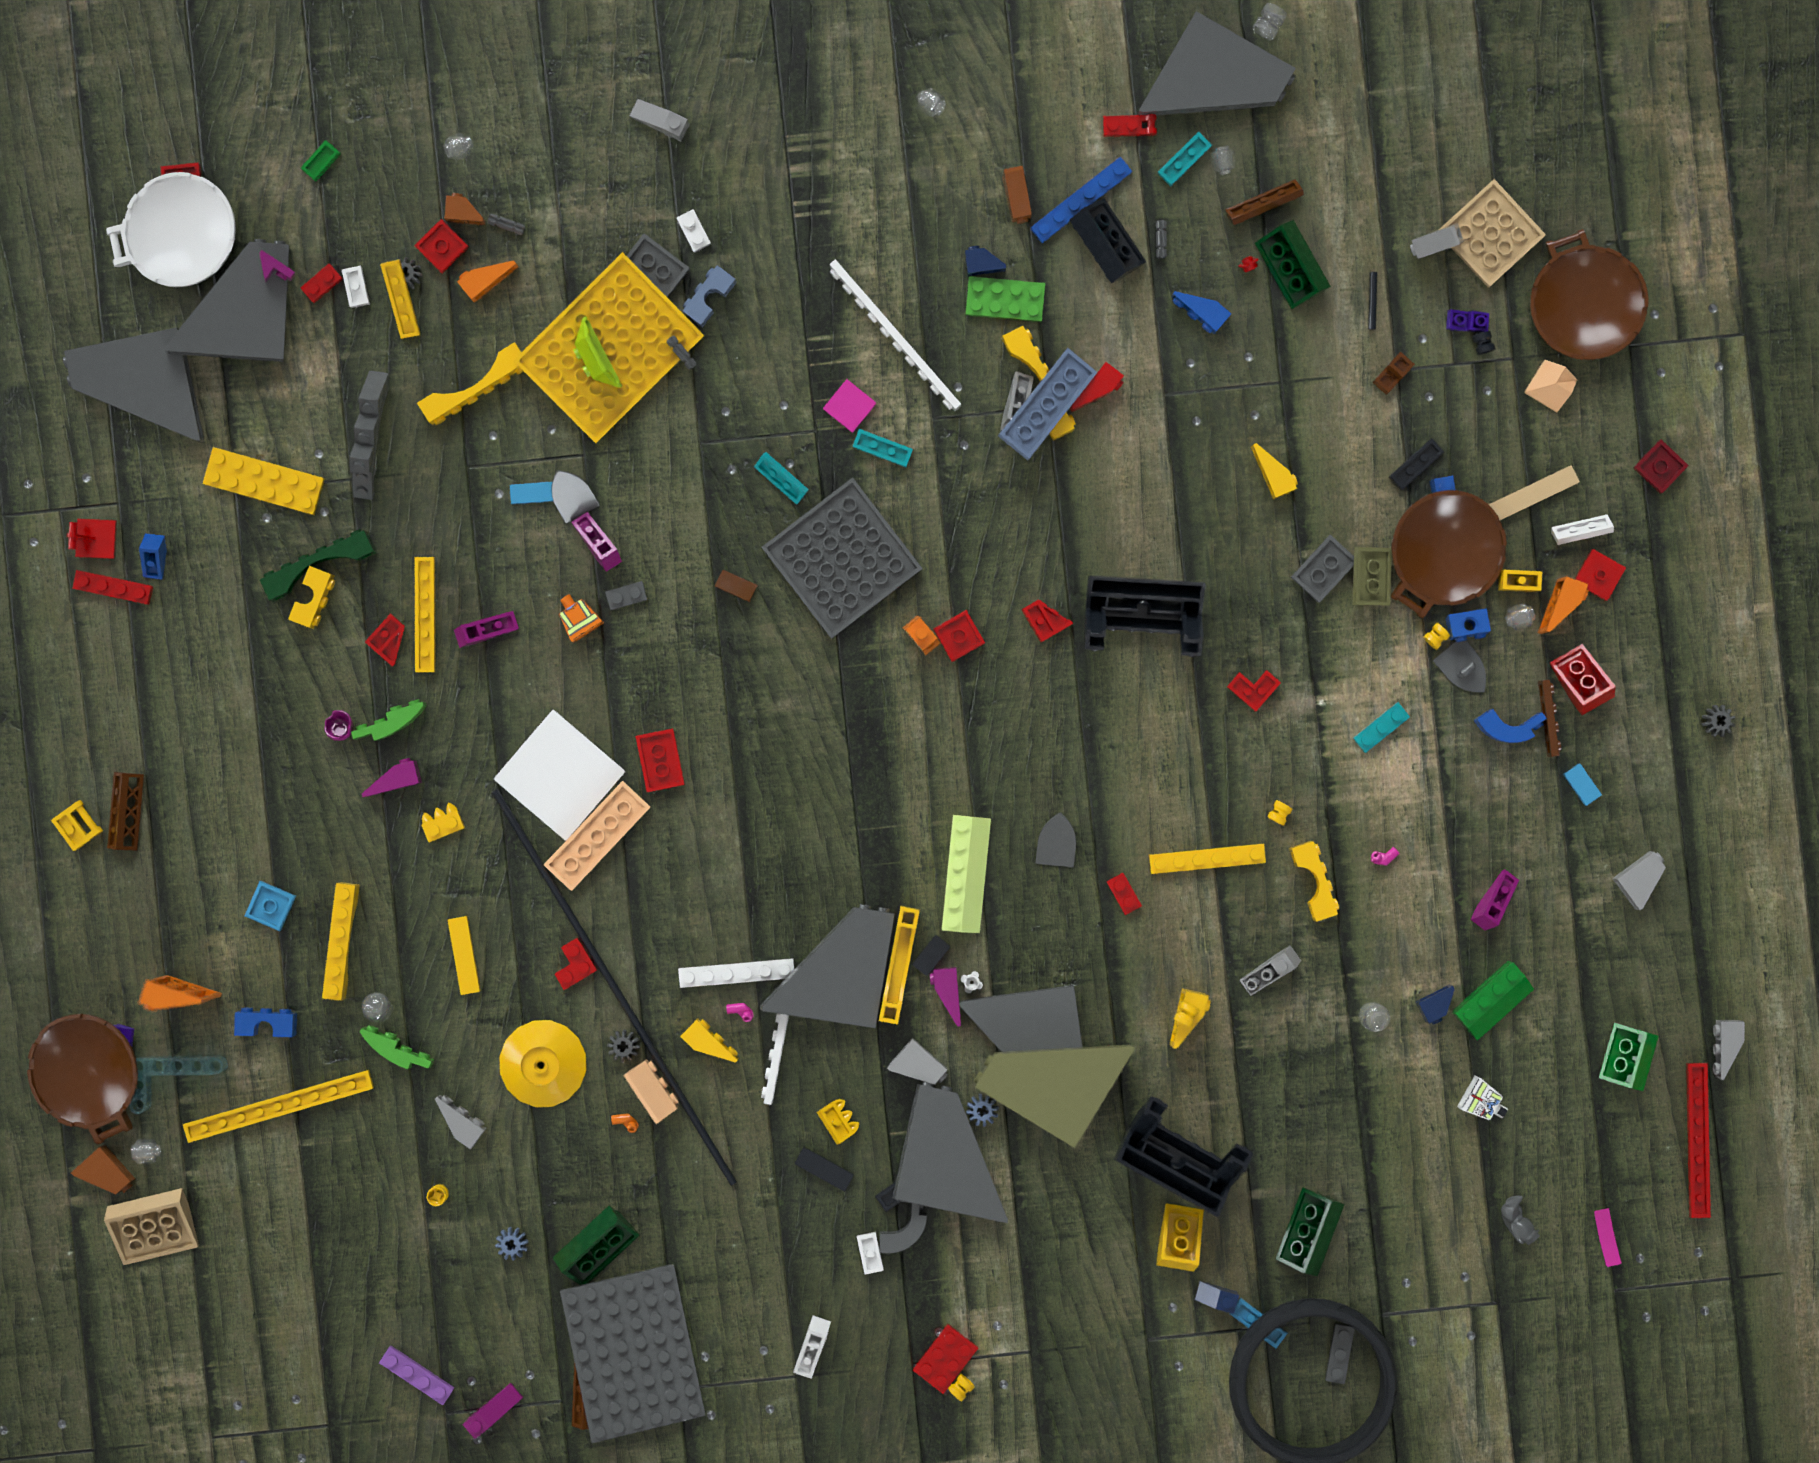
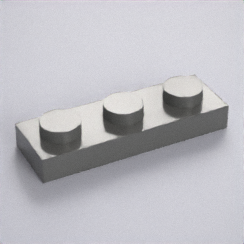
M1334 1324L1325 1381L1345 1384L1354 1335V1328L1350 1325Z

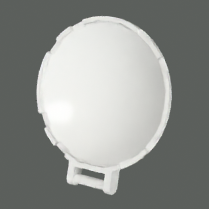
M184 172L164 174L147 182L144 185L145 187L130 200L122 224L106 229L113 249L114 267L133 264L148 279L169 287H186L198 284L216 273L225 263L232 250L236 232L234 213L223 192L209 180ZM118 234H121L122 241L126 256L122 257Z

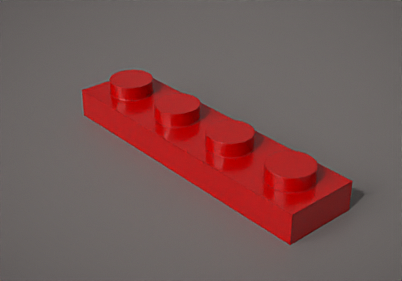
M76 570L72 589L149 605L153 586Z

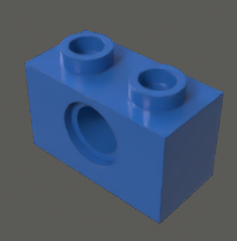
M1487 608L1450 614L1445 618L1448 633L1450 634L1449 639L1456 642L1466 641L1467 637L1473 636L1475 639L1485 638L1486 634L1491 631ZM1470 622L1473 630H1466L1464 623Z

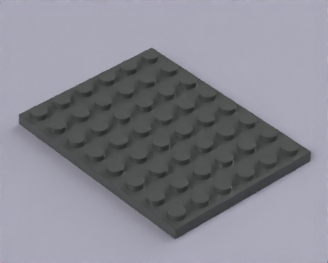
M674 1264L560 1290L592 1443L706 1416Z

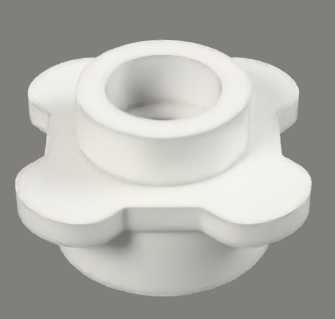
M973 971L970 975H963L961 977L966 993L982 988L983 984L979 981L978 972Z

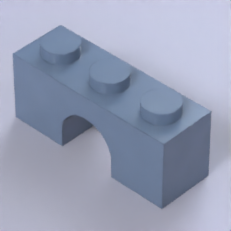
M718 265L715 269L711 268L708 271L705 282L703 284L700 283L694 290L696 294L692 299L688 298L683 305L684 315L702 328L714 313L706 305V297L713 292L720 293L726 297L737 283L734 277Z

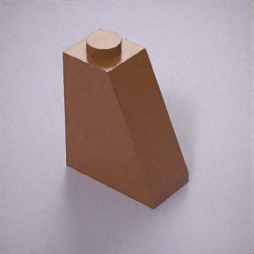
M1023 165L1004 169L1002 178L1012 222H1017V224L1026 223L1031 218L1032 213Z
M106 1145L99 1147L71 1172L73 1176L114 1194H118L121 1191L123 1193L127 1192L133 1186L131 1182L135 1180V1177Z

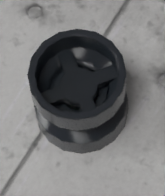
M1491 331L1472 336L1473 342L1477 346V355L1496 350L1494 343L1491 341Z

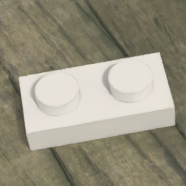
M694 209L677 217L694 253L711 245Z
M356 266L342 269L350 308L370 304L362 267Z
M876 1232L857 1235L864 1274L884 1271Z

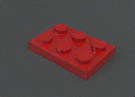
M674 728L635 736L647 792L685 785Z
M947 1324L915 1365L913 1371L944 1394L977 1351L978 1346L950 1324Z

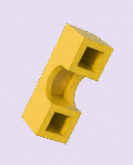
M309 566L302 584L309 586L313 590V599L308 604L295 602L288 620L312 629L318 626L321 620V615L319 614L321 609L327 605V594L334 587L335 575Z

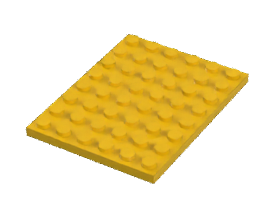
M622 252L513 361L597 443L680 360L674 353L673 348H670L667 344V339L675 336L678 343H681L688 352L704 335ZM586 316L622 387L617 388L593 380L591 376H586L582 368L585 366L583 360H578L573 351L576 348L575 341L583 317Z

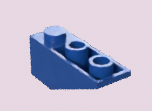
M1176 291L1171 296L1174 304L1179 308L1184 307L1188 311V316L1195 321L1196 319L1202 323V328L1208 333L1212 332L1215 334L1231 315L1226 308L1214 300Z

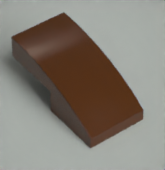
M1400 352L1372 383L1387 395L1415 364Z

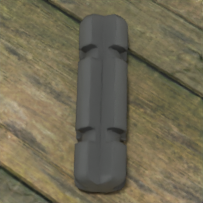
M495 214L489 215L488 223L490 225H497L499 228L523 235L525 231L523 224H516L515 221L503 217L499 218Z
M1164 220L1156 222V248H1158L1156 250V257L1160 259L1167 256V249H1165L1167 247V231H1165L1167 222Z
M675 336L667 339V344L670 348H673L674 353L682 362L684 361L687 369L690 370L696 366L694 359L689 357L690 354L681 343H678Z

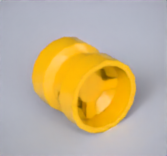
M1436 623L1432 627V631L1427 632L1423 638L1431 647L1437 650L1441 643L1450 637V634L1443 626Z
M1276 800L1273 805L1274 809L1269 812L1267 817L1284 826L1287 821L1286 817L1291 814L1293 808Z
M1182 1001L1180 1011L1176 1013L1174 1019L1192 1027L1194 1023L1193 1018L1198 1014L1199 1009Z
M441 1184L433 1186L427 1193L429 1204L432 1206L442 1205L449 1196L447 1187Z
M960 1374L957 1382L951 1384L948 1390L962 1402L966 1398V1394L971 1392L975 1386L966 1376Z

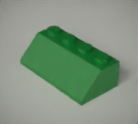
M1507 961L1451 1012L1478 1041L1527 997L1534 988L1513 962Z

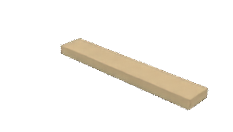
M1572 465L1489 505L1496 512L1499 520H1502L1579 483V480Z

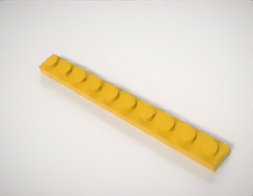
M366 1070L183 1124L187 1141L190 1143L374 1088L370 1071Z

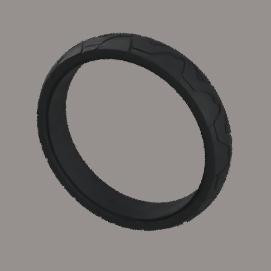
M1317 1298L1289 1301L1272 1308L1259 1317L1247 1329L1238 1343L1232 1358L1229 1375L1231 1403L1240 1426L1260 1449L1286 1463H1343L1358 1456L1370 1447L1386 1428L1395 1407L1398 1389L1395 1360L1386 1339L1379 1329L1366 1316L1355 1309L1335 1301ZM1306 1317L1335 1319L1359 1331L1372 1345L1380 1369L1378 1398L1365 1423L1346 1439L1320 1448L1292 1446L1269 1435L1253 1418L1246 1397L1247 1371L1259 1345L1280 1326Z

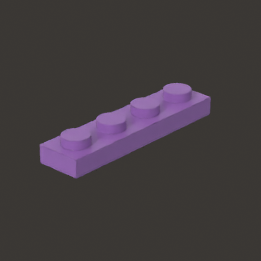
M393 1346L388 1348L379 1362L441 1405H444L454 1390L453 1386Z

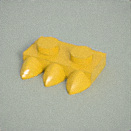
M447 804V815L441 809L436 808L434 819L429 814L423 813L422 828L428 842L435 841L465 828L460 813L453 804Z
M842 1099L830 1102L817 1112L837 1145L852 1136L859 1127V1122L847 1123L852 1116V1111L840 1112L845 1105V1100Z

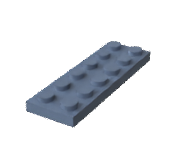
M1067 348L999 433L998 437L1028 460L1097 372Z

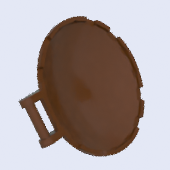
M1584 229L1556 241H1547L1546 247L1551 260L1538 274L1530 298L1531 316L1539 335L1557 352L1580 360L1602 359L1624 349L1640 332L1647 314L1648 291L1638 268L1616 250L1589 245ZM1580 241L1581 245L1559 253L1556 252V248Z
M1457 490L1434 492L1413 503L1400 518L1392 539V560L1401 581L1390 597L1395 601H1400L1416 612L1418 617L1423 619L1433 604L1459 605L1467 603V601L1485 593L1501 573L1506 558L1507 545L1505 530L1498 515L1490 505L1475 495ZM1407 589L1424 601L1422 607L1403 595V591Z
M72 1014L48 1024L39 1033L35 1043L32 1044L28 1056V1081L40 1107L64 1125L89 1129L94 1142L98 1145L103 1143L105 1139L120 1132L132 1130V1123L126 1108L131 1103L136 1091L138 1067L135 1054L126 1037L108 1021L88 1014ZM118 1119L119 1125L104 1132L101 1131V1126Z

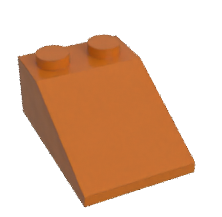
M1567 576L1557 579L1538 633L1551 632L1582 603V600L1585 601L1589 592L1587 590L1588 584Z

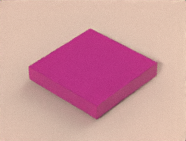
M846 379L823 410L853 433L877 403Z

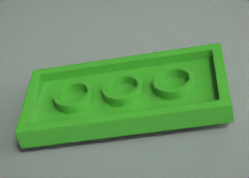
M969 276L966 316L1042 322L1045 283Z

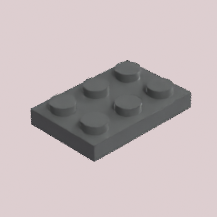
M646 234L640 237L627 254V257L667 298L690 270L687 265Z
M1329 535L1290 578L1314 600L1320 603L1354 566V556L1335 538Z

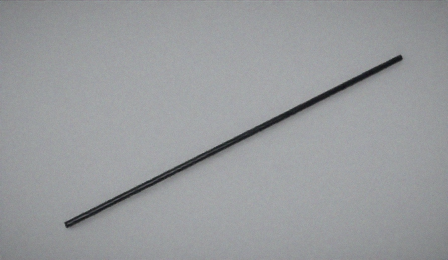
M498 789L494 790L491 793L730 1186L734 1185L737 1181L500 791Z

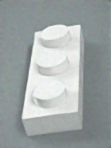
M1608 515L1551 527V533L1557 545L1614 532V526Z

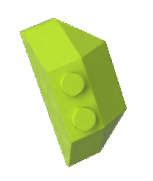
M586 316L583 317L575 341L576 348L573 351L578 360H583L585 366L582 368L586 376H591L593 380L617 388L622 387Z

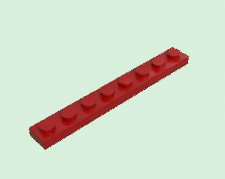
M1686 1063L1689 1217L1711 1218L1708 1063Z

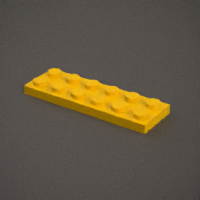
M213 447L202 484L315 515L325 478Z

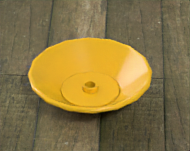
M551 1020L531 1021L518 1027L506 1039L499 1056L500 1075L507 1090L520 1102L533 1107H553L569 1100L580 1088L586 1073V1053L580 1039L567 1026ZM538 1062H543L544 1068H539Z

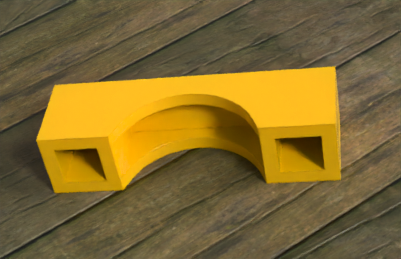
M1309 841L1289 848L1295 866L1308 869L1316 879L1317 888L1315 895L1307 902L1313 921L1317 922L1338 915L1339 905L1336 898H1332L1331 891H1333L1330 880H1326L1324 873H1327L1324 862H1320L1318 855H1321L1318 844H1314V841Z

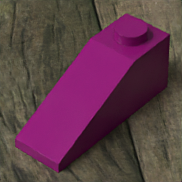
M588 512L571 522L606 572L622 562L616 547Z
M510 611L460 625L454 629L459 648L518 630L519 627L514 612Z
M410 758L399 760L400 764L394 765L367 788L362 793V796L369 797L422 783L417 761H411Z
M1502 870L1478 903L1471 921L1485 931L1498 926L1519 879L1507 870Z
M956 967L933 969V973H930V984L935 986L937 994L955 1024L961 1026Z
M509 1383L468 1417L463 1426L476 1439L523 1398L512 1383Z

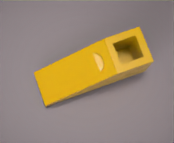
M697 1019L680 1036L693 1050L732 1062H737L739 1059L737 1051L731 1046L728 1048L723 1043L725 1040L717 1032L713 1034L709 1030L711 1026L704 1019L701 1021Z

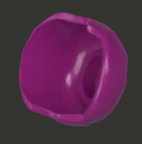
M335 710L330 717L325 719L324 731L330 739L342 741L351 735L354 723L348 713L343 710Z

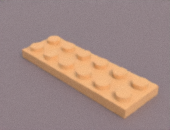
M622 781L548 859L544 866L567 888L573 891L651 806Z

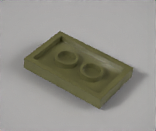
M1354 547L1352 605L1390 606L1392 548Z

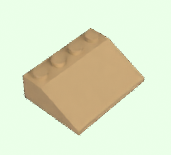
M182 1188L107 1206L104 1222L123 1265L199 1246L189 1203Z

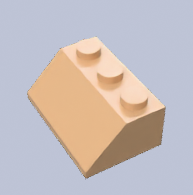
M646 1059L629 1070L624 1077L655 1124H657L679 1107L677 1105L679 1101L674 1093L670 1094L667 1090L668 1084L663 1077L659 1078L657 1075L655 1064Z

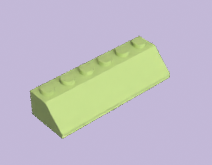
M953 815L942 919L943 931L980 933L991 824L990 818Z

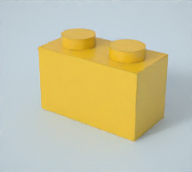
M1501 570L1498 576V591L1539 592L1542 588V571Z

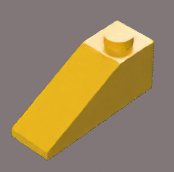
M1257 443L1251 446L1273 499L1297 489L1296 485H1298L1294 474L1291 475L1287 468Z

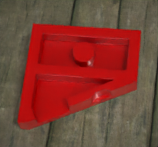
M1037 600L1022 609L1023 614L1040 642L1045 641L1073 624L1071 620H1067L1041 600Z
M390 613L365 641L369 647L392 667L396 662L405 625Z

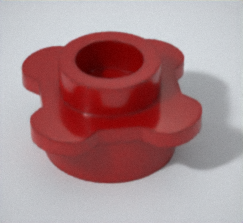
M1248 256L1241 260L1242 263L1238 266L1239 268L1242 267L1244 272H1248L1258 267L1257 261L1259 259Z

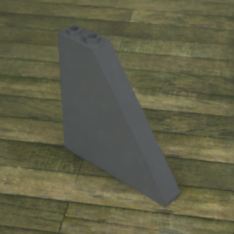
M1196 11L1137 115H1169L1275 106L1277 101L1281 102L1286 94L1284 88L1286 85L1290 86L1296 77L1293 74L1296 68Z
M254 239V242H249L167 343L165 353L284 362L288 279L285 281L275 275L276 271H274L265 283L259 253L263 250L289 268V245L284 241L266 243V240Z
M176 327L64 351L65 357H63L64 366L68 368L69 373L67 382L72 389L200 443L205 442L187 355L165 353V346L179 328Z
M860 904L859 907H853L760 1005V1010L876 1028L894 913H891L889 908L879 907L878 910H872L870 905Z
M1073 985L959 1001L960 1007L1001 1052L1082 1047Z
M924 1081L922 1085L917 1084L892 1198L1007 1223L1008 1219L958 1093L952 1092V1087L943 1085L939 1089L934 1088V1084Z

